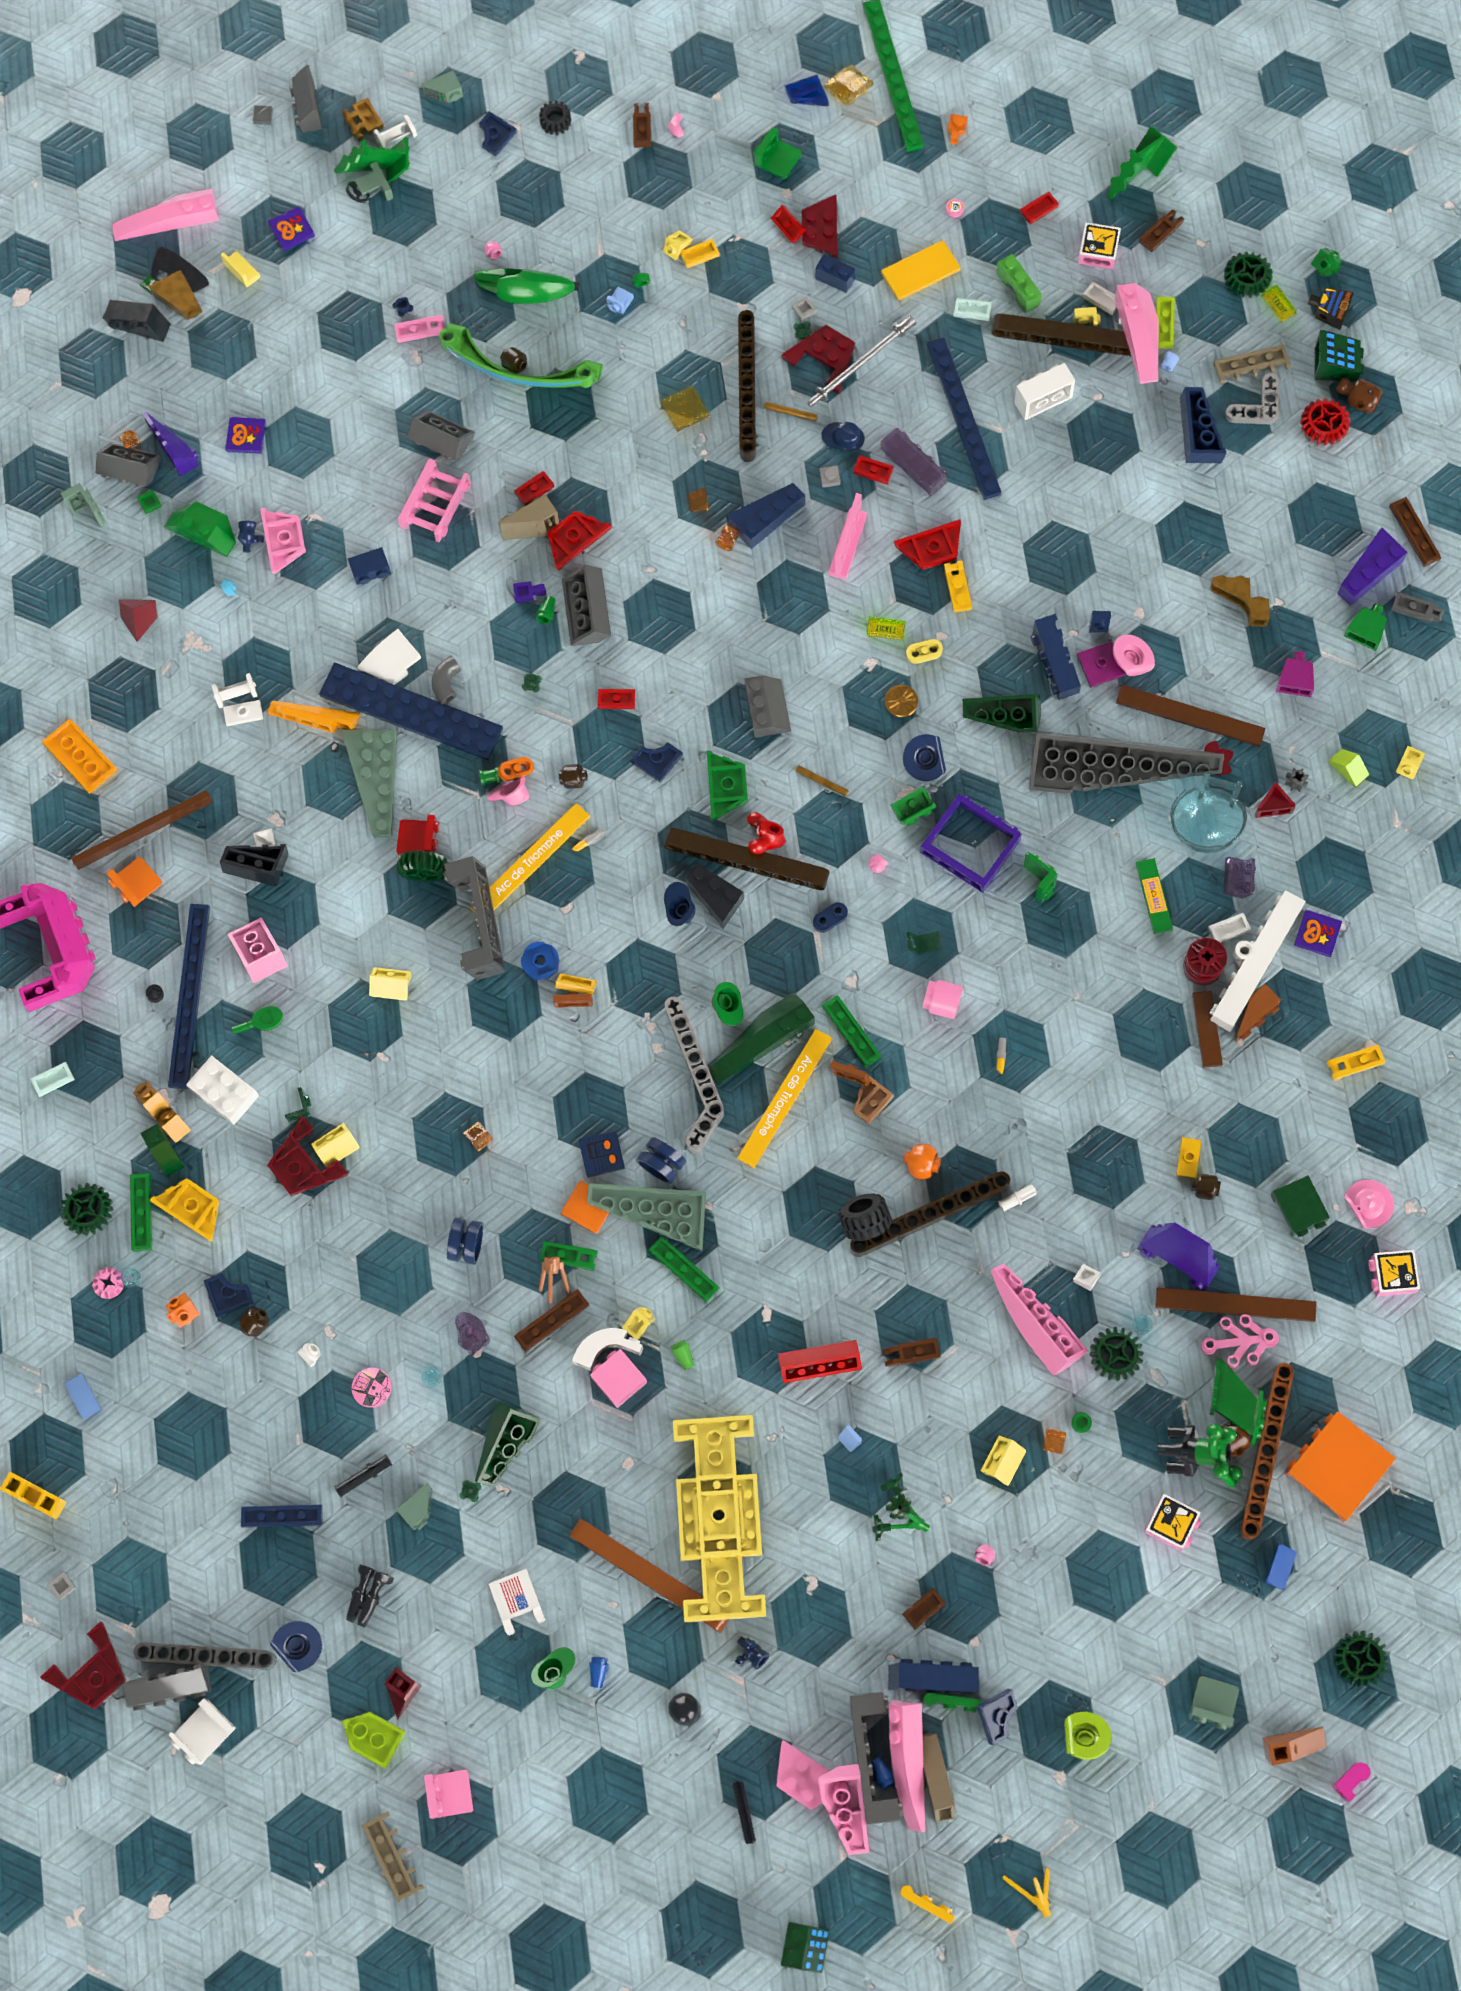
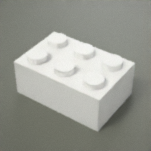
M1065 363L1055 365L1044 373L1036 374L1030 380L1021 381L1016 387L1014 403L1024 420H1027L1072 398L1075 379Z
M212 1055L186 1084L195 1095L233 1125L259 1097L255 1089Z

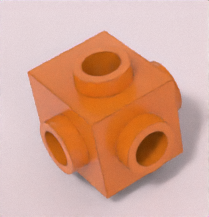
M185 1292L171 1299L165 1305L168 1310L166 1316L172 1324L176 1322L180 1328L189 1324L199 1315L196 1306Z

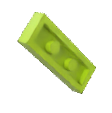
M1157 296L1158 348L1173 349L1175 297Z

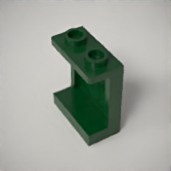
M1309 1175L1272 1191L1270 1196L1273 1202H1277L1291 1230V1237L1297 1235L1299 1238L1308 1234V1230L1315 1227L1317 1230L1327 1225L1326 1222L1330 1217Z

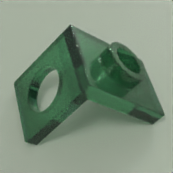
M939 931L919 936L907 932L908 950L917 955L942 949Z
M298 1087V1092L303 1109L285 1114L288 1122L300 1119L302 1116L307 1117L311 1115L309 1111L311 1101L309 1095H305L302 1087Z

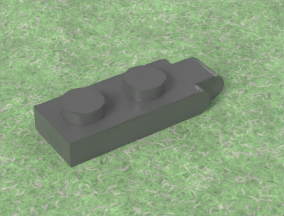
M1397 592L1391 611L1428 623H1433V621L1441 622L1444 610L1438 608L1437 604L1401 592Z

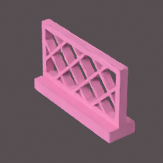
M856 493L852 508L849 509L829 569V575L847 579L867 518V512L861 511L862 494Z

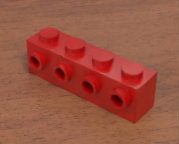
M857 1340L778 1354L783 1384L862 1370Z

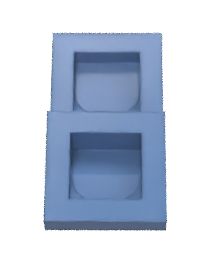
M83 1373L64 1383L83 1419L101 1410V1406L92 1393V1389Z

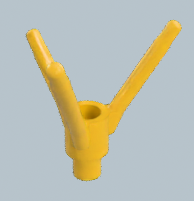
M1048 1868L1045 1869L1043 1893L1037 1878H1033L1038 1894L1034 1897L1005 1875L1002 1877L1003 1880L1027 1897L1034 1905H1037L1038 1910H1041L1044 1917L1051 1915L1048 1901Z

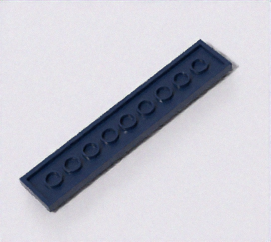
M335 662L319 693V696L487 761H489L503 731L502 725L446 704L441 705L436 700Z

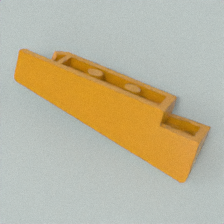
M272 701L267 712L269 715L333 734L337 727L345 730H355L361 715L359 712Z

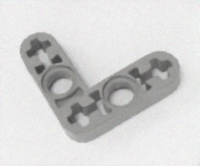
M1274 373L1264 375L1261 383V405L1232 404L1226 409L1225 419L1230 423H1275L1279 415V379ZM1268 380H1271V382H1272V387H1271V389H1268V388H1269V383L1267 382ZM1267 395H1272L1275 398V401L1268 402L1266 401L1265 397ZM1269 408H1272L1271 415L1273 416L1271 418L1268 415ZM1231 411H1235L1236 416H1232ZM1254 411L1257 416L1250 418L1247 412Z

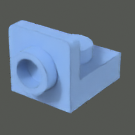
M617 287L613 295H608L606 298L607 307L613 312L623 314L633 300V294Z

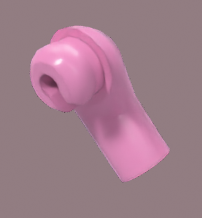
M675 113L669 123L671 134L677 138H680L684 133L679 125L683 118L679 113Z

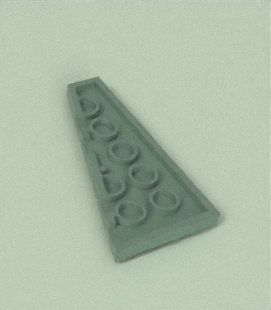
M341 729L372 836L392 837L397 730Z
M588 1184V1205L700 1251L703 1249L706 1192Z

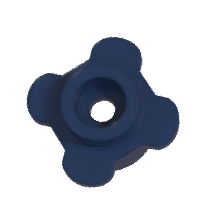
M407 297L398 298L392 305L400 317L404 316L407 312H412L414 309Z

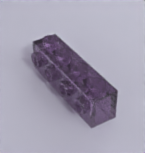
M896 427L881 440V450L930 496L934 495L947 483L946 470L942 466L939 467L929 454L926 455L919 444L913 443L905 431H900Z

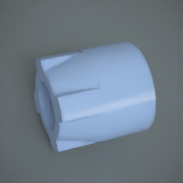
M1167 351L1160 367L1171 372L1179 357L1175 353Z

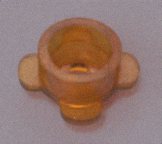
M127 430L119 436V440L124 443L125 448H131L134 445L140 444V439L137 438V434L132 430Z

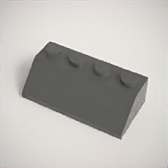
M585 564L562 578L571 646L600 643L611 636L602 569Z

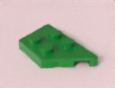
M707 751L711 820L715 821L748 802L746 770L744 763L732 761L728 757H721L713 754L712 751Z

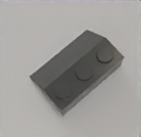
M305 65L291 79L293 86H290L291 96L295 97V101H292L293 109L298 114L295 116L296 126H300L302 133L322 129L315 84L310 66Z
M428 410L412 419L407 438L416 445H423L429 448L431 452L440 453L449 460H456L464 454L475 432Z
M109 443L97 452L95 473L100 474L104 478H116L120 482H132L137 486L144 487L153 481L162 455Z
M764 675L744 678L754 738L791 732L781 679Z

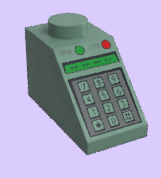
M454 71L422 83L425 97L444 103L457 101L463 97L462 87Z
M428 1483L397 1509L398 1513L413 1530L423 1528L428 1523L427 1519L430 1517L432 1488Z

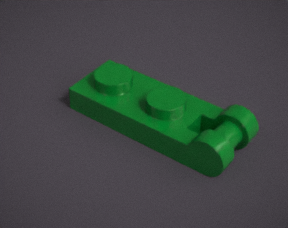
M544 1241L540 1262H544L545 1257H560V1262H564V1266L594 1271V1259L597 1257L598 1251ZM581 1255L587 1256L586 1262L581 1261Z
M927 1693L923 1697V1704L927 1707L941 1704L943 1709L955 1710L957 1706L964 1707L963 1711L973 1713H976V1706L982 1702L979 1699Z

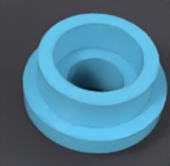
M224 579L223 583L220 584L223 591L228 596L235 595L237 587L231 579L229 581Z

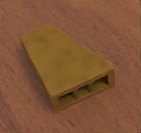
M181 270L149 286L155 298L186 320L195 318L202 313V309Z

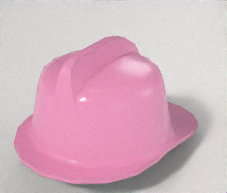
M520 777L514 781L497 786L489 792L487 799L489 801L502 799L510 806L521 804L530 797L524 784L526 778Z

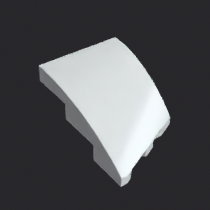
M397 629L375 647L357 668L360 672H366L377 679H382L395 685L408 675L407 668L421 659V656Z

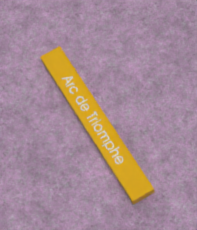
M577 803L490 886L494 910L590 818V815Z
M817 1029L814 1030L737 1160L755 1169L831 1043L832 1037Z

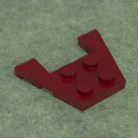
M824 325L781 355V359L795 367L804 354H808L834 371L825 383V386H827L848 368L856 342L830 326ZM843 382L839 384L835 389H833V391L839 394L841 392Z
M304 1116L298 1120V1124L291 1130L289 1137L267 1164L291 1196L349 1175L338 1160L321 1172L303 1150L299 1142L314 1131Z
M101 1621L87 1633L100 1650L68 1679L54 1664L40 1677L45 1682L93 1709H97L123 1682L127 1681L106 1627Z

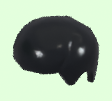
M679 1693L669 1702V1715L680 1726H691L701 1716L700 1703L689 1693Z

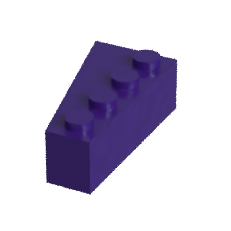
M1381 527L1342 582L1337 594L1351 606L1402 564L1408 552Z

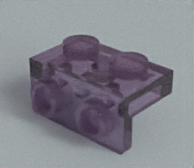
M1230 856L1225 858V895L1241 899L1253 895L1256 871L1254 858L1247 860Z

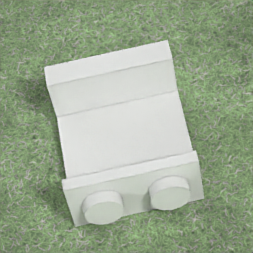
M205 1698L198 1704L200 1707L175 1733L171 1732L169 1734L172 1738L171 1744L178 1750L182 1748L187 1753L185 1758L193 1765L194 1763L201 1765L236 1729Z

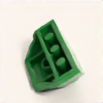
M197 501L173 511L164 525L165 529L225 557H228L236 544L228 516Z

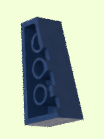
M1185 387L1180 396L1186 463H1222L1227 452L1221 443L1222 438L1220 433L1217 432L1216 422L1211 415L1210 405L1203 387Z
M791 483L726 515L727 525L752 549L805 505V494L794 483Z
M1055 613L1034 621L1031 642L1033 646H1037L1038 659L1044 663L1045 676L1047 679L1050 678L1052 683L1050 685L1052 693L1056 694L1058 700L1080 693L1081 684L1074 664L1069 663L1070 654L1068 647H1063V633L1061 629L1057 630L1056 621L1058 619Z
M901 1659L899 1663L888 1665V1690L905 1688L906 1691H921L924 1689L927 1692H941L942 1690L948 1693L979 1692V1667H972V1663L960 1662V1666H954L951 1661H940V1665L933 1664L932 1660H920V1663H913V1659Z

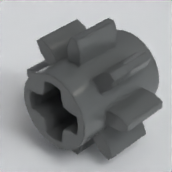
M1294 767L1292 774L1287 772L1285 777L1288 779L1285 785H1289L1290 791L1294 789L1301 792L1302 786L1307 787L1308 782L1305 780L1308 779L1309 775H1305L1303 768L1296 770Z

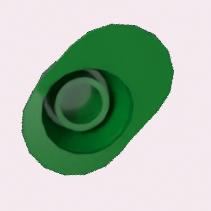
M722 982L717 985L712 997V1007L723 1023L730 1026L738 1025L743 1019V1007L739 989L730 982Z
M566 1647L558 1648L551 1652L532 1670L531 1678L533 1683L537 1687L556 1689L562 1686L566 1676L575 1665L574 1652Z

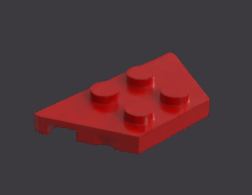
M574 511L547 532L556 569L559 571L612 529L611 524L608 522L606 524L602 523L594 517L585 516L583 513Z
M961 519L895 540L894 546L921 570L955 560L958 554Z

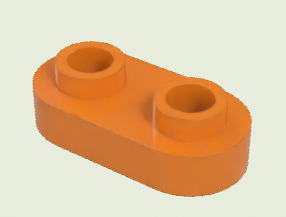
M528 757L506 761L499 766L498 775L504 781L526 777L533 772L534 764Z

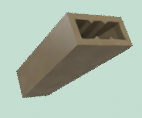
M923 1734V1771L935 1822L955 1819V1803L937 1734Z

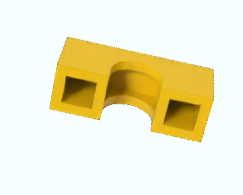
M10 1471L0 1487L1 1491L56 1520L67 1503Z

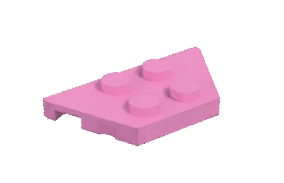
M261 508L271 570L273 574H276L306 552L299 516L286 515L278 511L274 513Z
M783 1740L781 1742L777 1787L812 1810L823 1803L818 1778L829 1771Z

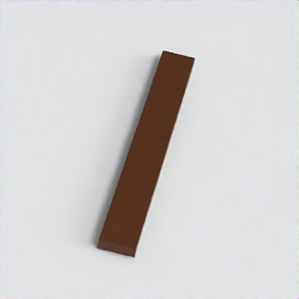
M1121 685L1116 704L1258 747L1261 745L1266 729L1125 685Z
M205 790L81 852L71 859L79 870L213 803L208 791Z
M1157 1287L1155 1308L1238 1316L1247 1314L1250 1317L1315 1322L1317 1301Z

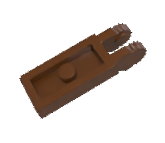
M634 103V148L651 147L649 103L644 105L645 113H638V103Z
M1174 209L1171 210L1139 238V243L1152 253L1181 226L1185 219L1181 216L1172 223L1171 219L1175 217L1176 211Z
M937 1338L898 1344L896 1347L882 1350L883 1355L899 1352L900 1356L899 1359L887 1360L885 1367L941 1358Z

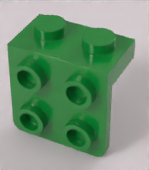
M771 127L769 132L764 134L760 146L757 145L754 150L755 166L782 179H786L801 157V151L778 140V129Z
M1027 852L1023 866L1041 880L1037 886L1035 899L1042 903L1044 899L1048 900L1053 895L1058 874L1054 867L1044 864L1038 855Z

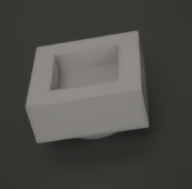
M807 296L792 305L793 311L801 322L817 313V309Z
M838 466L820 468L822 488L840 485Z
M64 1571L47 1584L59 1601L63 1600L77 1588Z

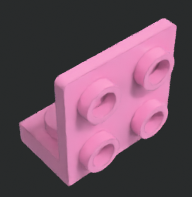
M468 1770L424 1775L430 1818L434 1819L473 1812Z

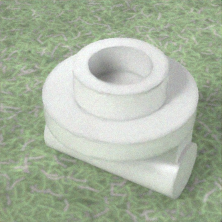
M310 1343L304 1344L297 1352L310 1367L316 1364L321 1355L319 1348L315 1344Z

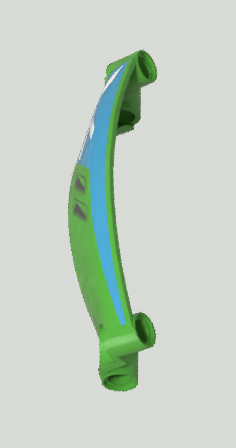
M449 323L447 328L441 330L439 335L444 350L450 351L456 357L483 373L515 384L548 388L576 386L587 388L593 382L596 384L603 370V364L584 360L569 370L553 375L526 376L516 374L495 365L487 359L473 342L469 329Z

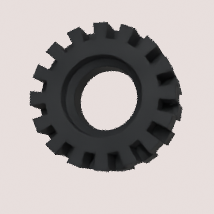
M555 100V103L549 101V105L545 103L544 108H540V125L546 133L549 132L550 135H553V132H555L556 135H559L558 132H561L563 134L564 129L567 131L569 129L568 126H571L570 109L562 101L559 104L558 100ZM554 114L562 116L558 121L549 120V117Z

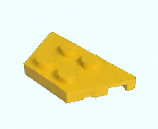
M188 1178L179 1182L177 1186L166 1189V1192L159 1196H154L150 1199L153 1204L212 1242L219 1199Z

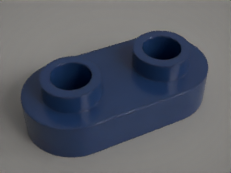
M836 902L819 912L813 918L814 929L820 933L831 930L847 918V907L843 903ZM840 909L842 912L837 914L835 910ZM824 919L826 922L821 924L819 920Z

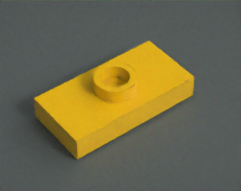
M713 238L680 251L686 268L720 256Z
M559 974L555 988L593 995L597 981Z
M1181 1138L1176 1176L1196 1179L1202 1140Z

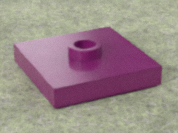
M1112 641L1077 653V658L1090 688L1118 679L1126 674L1114 658Z

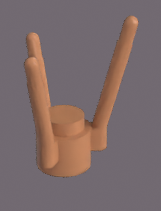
M545 1257L544 1262H542L539 1291L543 1290L545 1275L548 1274L549 1304H552L553 1274H558V1270H560L567 1296L571 1294L564 1270V1262H560V1257Z

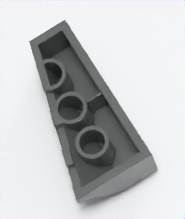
M199 1664L193 1666L194 1670L192 1668H182L176 1670V1674H172V1672L156 1675V1678L144 1677L123 1682L126 1705L128 1708H133V1711H140L146 1709L145 1705L153 1704L154 1707L166 1705V1701L170 1700L178 1703L186 1701V1697L194 1696V1699L206 1697V1693L212 1692L208 1667Z

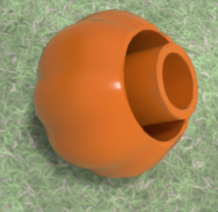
M922 1143L914 1146L910 1152L906 1151L903 1163L907 1164L908 1172L912 1177L925 1180L932 1177L933 1173H938L941 1158L937 1156L938 1152L933 1146Z

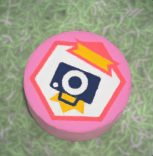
M952 199L946 205V213L950 217H960L964 212V204L958 199Z

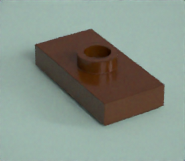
M932 1588L903 1612L902 1615L912 1628L916 1630L944 1607L946 1603L936 1590Z

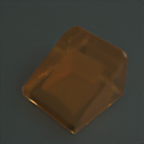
M705 488L688 494L691 512L709 509Z
M479 1121L463 1133L477 1151H480L493 1140Z
M1046 1429L1042 1450L1062 1454L1066 1432Z

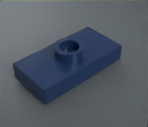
M1092 611L1089 633H1108L1111 611Z

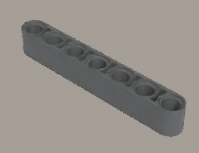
M146 1642L137 1644L133 1650L134 1657L145 1663L191 1666L201 1664L206 1667L271 1670L276 1665L275 1655L266 1650ZM144 1647H147L149 1653L147 1657L142 1658L140 1652ZM167 1648L169 1655L166 1659H162L160 1656L161 1651ZM188 1650L189 1657L183 1661L180 1655L182 1651ZM204 1651H208L209 1659L202 1662L201 1654ZM228 1652L230 1655L228 1662L222 1663L221 1655ZM248 1653L250 1660L247 1664L243 1665L241 1657ZM269 1655V1664L263 1666L261 1664L262 1657Z

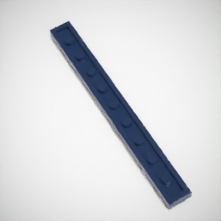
M943 337L927 342L929 353L983 500L1000 496V486L946 340Z
M190 904L168 1081L169 1088L189 1089L186 1084L190 1081L210 906L205 904Z

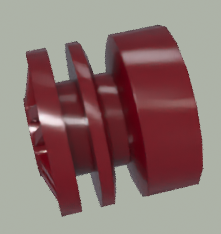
M1201 938L1193 942L1187 951L1183 963L1184 973L1191 982L1202 986L1211 985L1218 981L1227 963L1226 949L1219 941L1212 938Z

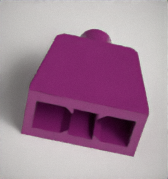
M1296 651L1294 652V659H1286L1276 692L1305 697L1312 696L1314 691L1313 663L1305 661L1306 654L1304 652Z

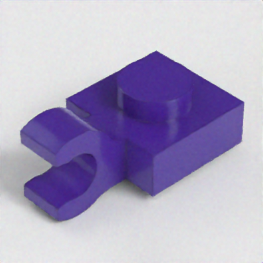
M531 581L513 584L516 603L534 601V596L542 597L547 595L544 584L532 586Z

